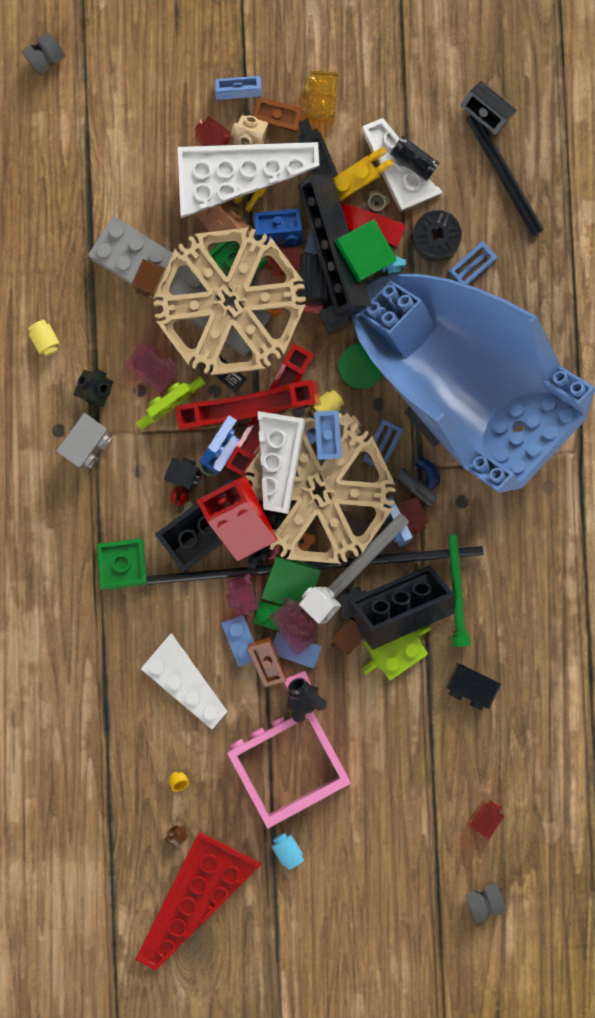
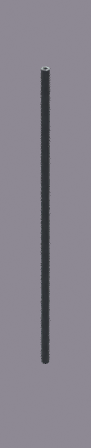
M483 546L458 548L459 557L484 555ZM449 549L377 555L368 565L450 558ZM357 557L347 558V562L338 559L341 564L314 561L303 563L319 567L321 570L346 568ZM272 565L260 566L258 572L250 570L248 567L151 575L147 576L148 585L267 575L270 573Z

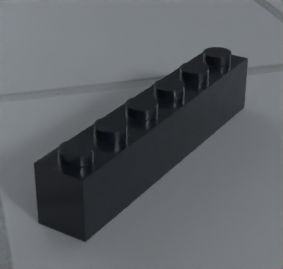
M311 175L298 184V189L336 315H356L372 305L364 279L357 282L335 243V240L349 233L332 176Z

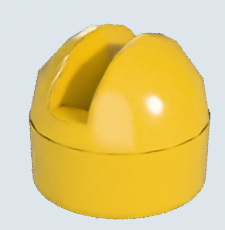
M173 772L170 775L169 784L172 791L179 792L189 786V780L183 772Z

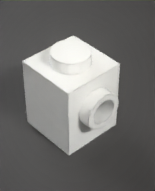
M310 587L303 594V600L299 604L319 624L327 623L341 607L333 598L335 596L334 593L327 587Z

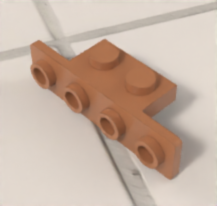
M229 201L195 213L208 232L249 228L246 235L249 238V233L253 229L246 224L241 212L236 207H233Z

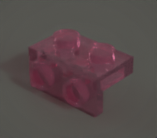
M139 342L138 348L124 366L161 395L177 376L178 372L174 369L177 365L167 357L164 359L160 358L156 354L158 350L147 342L144 345Z

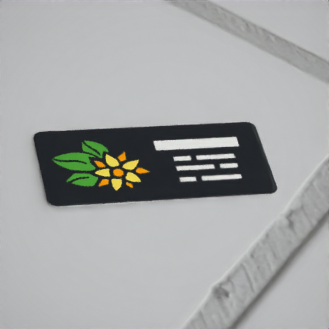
M220 356V361L222 363L229 364L225 359H223ZM240 372L215 375L234 392H237L247 380Z

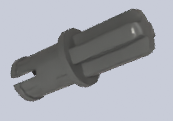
M404 468L395 476L394 480L410 491V495H415L427 506L430 507L436 501L437 495L421 483V479L418 481Z

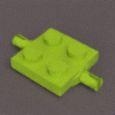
M201 376L190 384L185 382L180 384L177 382L167 390L169 393L163 398L158 396L148 404L150 407L146 409L147 415L135 423L142 430L150 423L158 421L172 411L175 406H179L190 398L196 390L206 383Z
M429 626L424 630L421 628L374 650L364 641L363 643L369 650L372 660L364 664L361 669L364 670L369 667L364 671L365 675L378 667L391 681L428 655V652L421 643L420 637L430 631L431 628Z

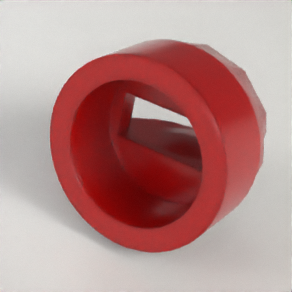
M176 487L171 491L170 499L173 504L183 506L189 500V493L182 487ZM178 490L182 491L180 502H176Z

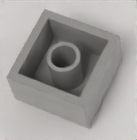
M84 413L57 449V452L85 471L87 468L92 469L99 459L97 454L101 449L105 450L112 442L110 436L113 433Z

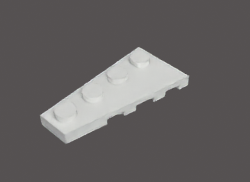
M384 118L362 126L361 131L371 152L373 153L382 147L387 151L384 156L376 160L377 165L379 166L387 160H392L394 163L390 169L382 173V176L399 212L438 197L443 193L430 179L425 181L389 154L400 138Z
M258 411L259 441L261 443L260 459L263 476V509L289 514L305 419Z
M171 633L143 665L141 670L209 728L213 729L227 713V709Z

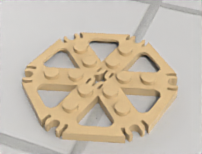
M249 228L194 234L199 240L197 244L193 237H188L192 243L191 248L186 249L180 243L179 249L183 255L179 254L175 248L154 295V300L158 298L163 299V301L157 300L153 302L154 307L162 306L164 308L162 313L155 314V318H166L163 321H156L189 366L193 358H196L192 364L193 369L196 370L199 363L206 365L204 374L209 373L211 366H214L210 374L211 376L264 370L265 367L262 366L260 360H263L265 365L270 367L271 363L268 361V356L273 354L280 360L281 355L276 350L277 348L285 355L306 304H296V302L304 303L306 301V297H298L296 295L298 290H303L305 287L303 284L294 286L295 283L303 282L302 278L271 237L266 246L264 245L267 241L266 234L259 241L254 239L255 229L250 231L249 238L246 237ZM236 241L240 244V249L226 277L207 252V249L212 243ZM265 256L273 257L286 275L284 283L250 287L259 264ZM185 265L191 269L207 292L173 296L169 288L178 268ZM222 292L229 298H236L234 304L237 312L230 305L224 306L226 301ZM288 309L291 316L282 337L273 339L255 316L254 311ZM209 317L197 347L194 349L186 347L174 331L175 322L178 320ZM232 326L253 353L251 360L247 362L224 364L220 361L221 351Z
M297 417L305 419L296 470L299 477L295 476L291 500L297 502L280 527L273 530L278 541L272 543L270 549L273 550L275 545L280 544L283 547V551L280 554L281 557L286 555L288 549L291 550L286 558L289 560L341 564L337 554H340L341 559L347 562L345 557L346 551L351 550L355 557L359 556L358 550L355 548L356 545H358L361 553H363L393 510V508L384 507V504H394L395 501L386 499V493L395 492V488H386L385 485H395L372 435L367 442H364L363 440L368 436V431H365L362 436L355 434L358 424H354L351 430L347 431L352 421L339 420L342 458L327 459L321 466L307 438V432L310 429H315V418ZM261 449L245 471V473L255 474L254 477L244 476L253 483L252 489L258 501L263 499ZM360 452L369 453L379 473V479L375 483L341 480ZM313 479H315L320 487H325L326 490L323 491L325 502H323L318 494L314 495L312 493L315 489ZM339 504L369 506L375 509L376 516L362 536L353 535ZM316 515H318L331 543V548L326 553L302 551L298 547V541Z

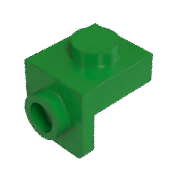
M259 601L253 623L287 633L293 623L294 610Z

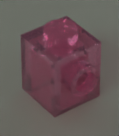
M249 574L227 580L229 594H226L229 607H234L237 615L249 614L255 609H259Z

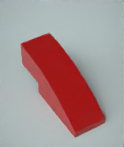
M341 203L349 232L375 219L390 248L397 249L406 225L379 214Z

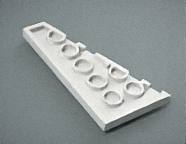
M318 142L178 147L181 218L319 168Z

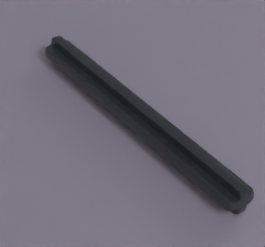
M470 114L467 116L466 121L531 235H538L543 231V226L486 126L482 125V122L479 123V120H475V116L472 117Z

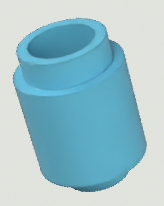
M282 833L273 839L274 844L271 847L281 864L286 866L288 870L304 861L303 853L291 834L286 835Z

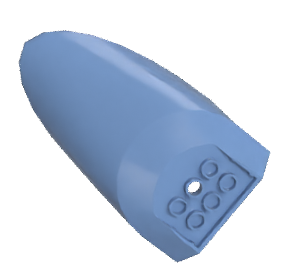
M398 273L377 277L365 284L372 306L356 315H352V322L361 345L374 365L454 459L467 471L497 492L501 493L523 488L586 420L595 393V387L560 366L542 325L534 314L481 289L450 279L424 274ZM525 426L521 432H514L516 427Z

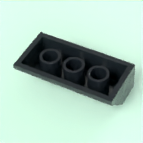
M230 478L229 480H227L225 483H223V484H222L221 486H219L217 489H219V488H221V487H223V486H225V485H227V484L233 482L232 478ZM198 503L155 533L182 572H186L224 544L208 524Z
M429 565L350 599L348 604L361 636L371 649L374 650L454 614V593Z

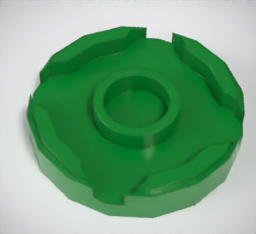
M361 343L349 346L343 351L339 359L338 370L340 377L346 385L354 389L365 390L371 388L380 381L383 375L374 365Z

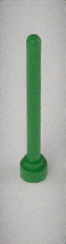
M450 534L448 543L455 630L451 640L452 646L463 647L470 645L471 641L470 634L467 633L464 625L458 537L456 534Z

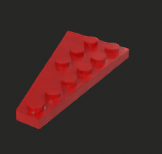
M199 831L135 960L157 970L262 865V862Z

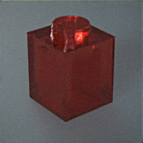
M210 116L205 121L203 119L200 120L194 129L196 140L203 146H224L232 139L231 132Z
M279 248L300 275V248ZM268 256V269H272L273 276H286L274 258Z
M418 497L397 505L400 513L409 521L407 524L409 531L416 534L426 529L424 524L429 523V520Z
M482 800L467 822L468 826L489 840L504 818V815L500 812L502 807L492 800L488 803Z

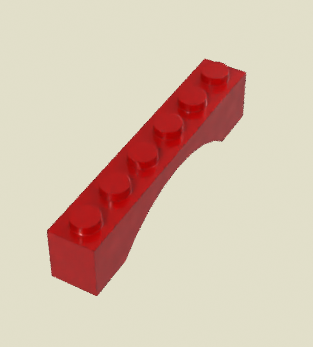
M293 343L269 390L301 382L314 359V354ZM258 417L251 420L225 464L226 469L241 477L249 475V472L245 473V471L261 449Z
M311 379L242 396L175 406L179 430L190 431L221 425L228 416L237 421L257 418L258 411L278 414L319 406L321 401L318 383Z

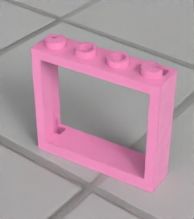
M314 712L305 714V719H309L339 776L270 814L267 812L238 755L297 724L293 720V716L286 720L284 716L273 721L271 723L273 727L266 731L263 728L256 730L250 734L251 739L245 742L242 739L230 745L231 749L227 752L267 829L351 784Z

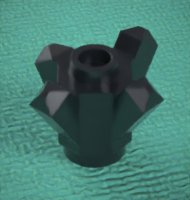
M303 678L294 679L288 685L289 699L287 707L292 709L293 720L297 723L304 721L305 714L311 713L315 709L318 711L324 710L327 703L318 695L319 688L310 685Z

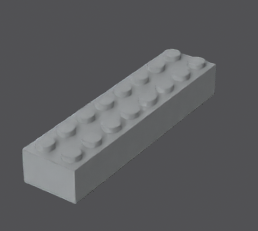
M113 216L88 255L92 261L131 285L142 259L164 267L166 270L173 253ZM185 265L178 268L169 288L173 296L207 292L191 269ZM222 292L226 301L224 306L230 305L237 312L234 304L236 298H229ZM264 310L254 311L253 313L266 329L272 320V315ZM209 317L186 320L204 331ZM232 326L225 345L248 358L252 351Z

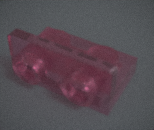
M287 597L284 599L286 604L269 617L293 653L298 655L319 639V637L315 633L317 630L315 624L303 615L305 610L299 605V601H293Z

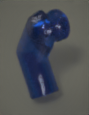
M419 456L414 466L426 473V487L435 489L441 481L438 467L424 457Z

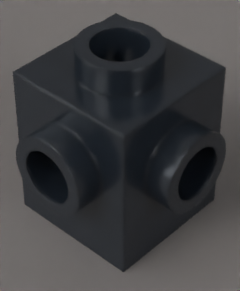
M94 368L93 372L83 369L81 376L78 378L73 396L91 404L104 407L107 397L111 393L114 381L106 378L107 373Z

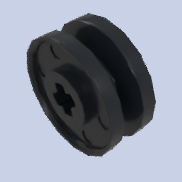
M432 210L424 213L417 220L413 229V245L416 252L422 258L431 262H442L452 257L457 252L462 239V229L459 221L452 214L444 210ZM438 232H440L442 239L437 238L436 240H433L432 233L437 234Z

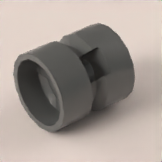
M45 32L37 39L36 45L30 44L21 51L39 76H42L50 69L51 63L57 64L66 57L63 50L48 32Z
M496 882L484 886L482 892L476 889L465 894L476 924L489 919V914L497 916L507 912Z

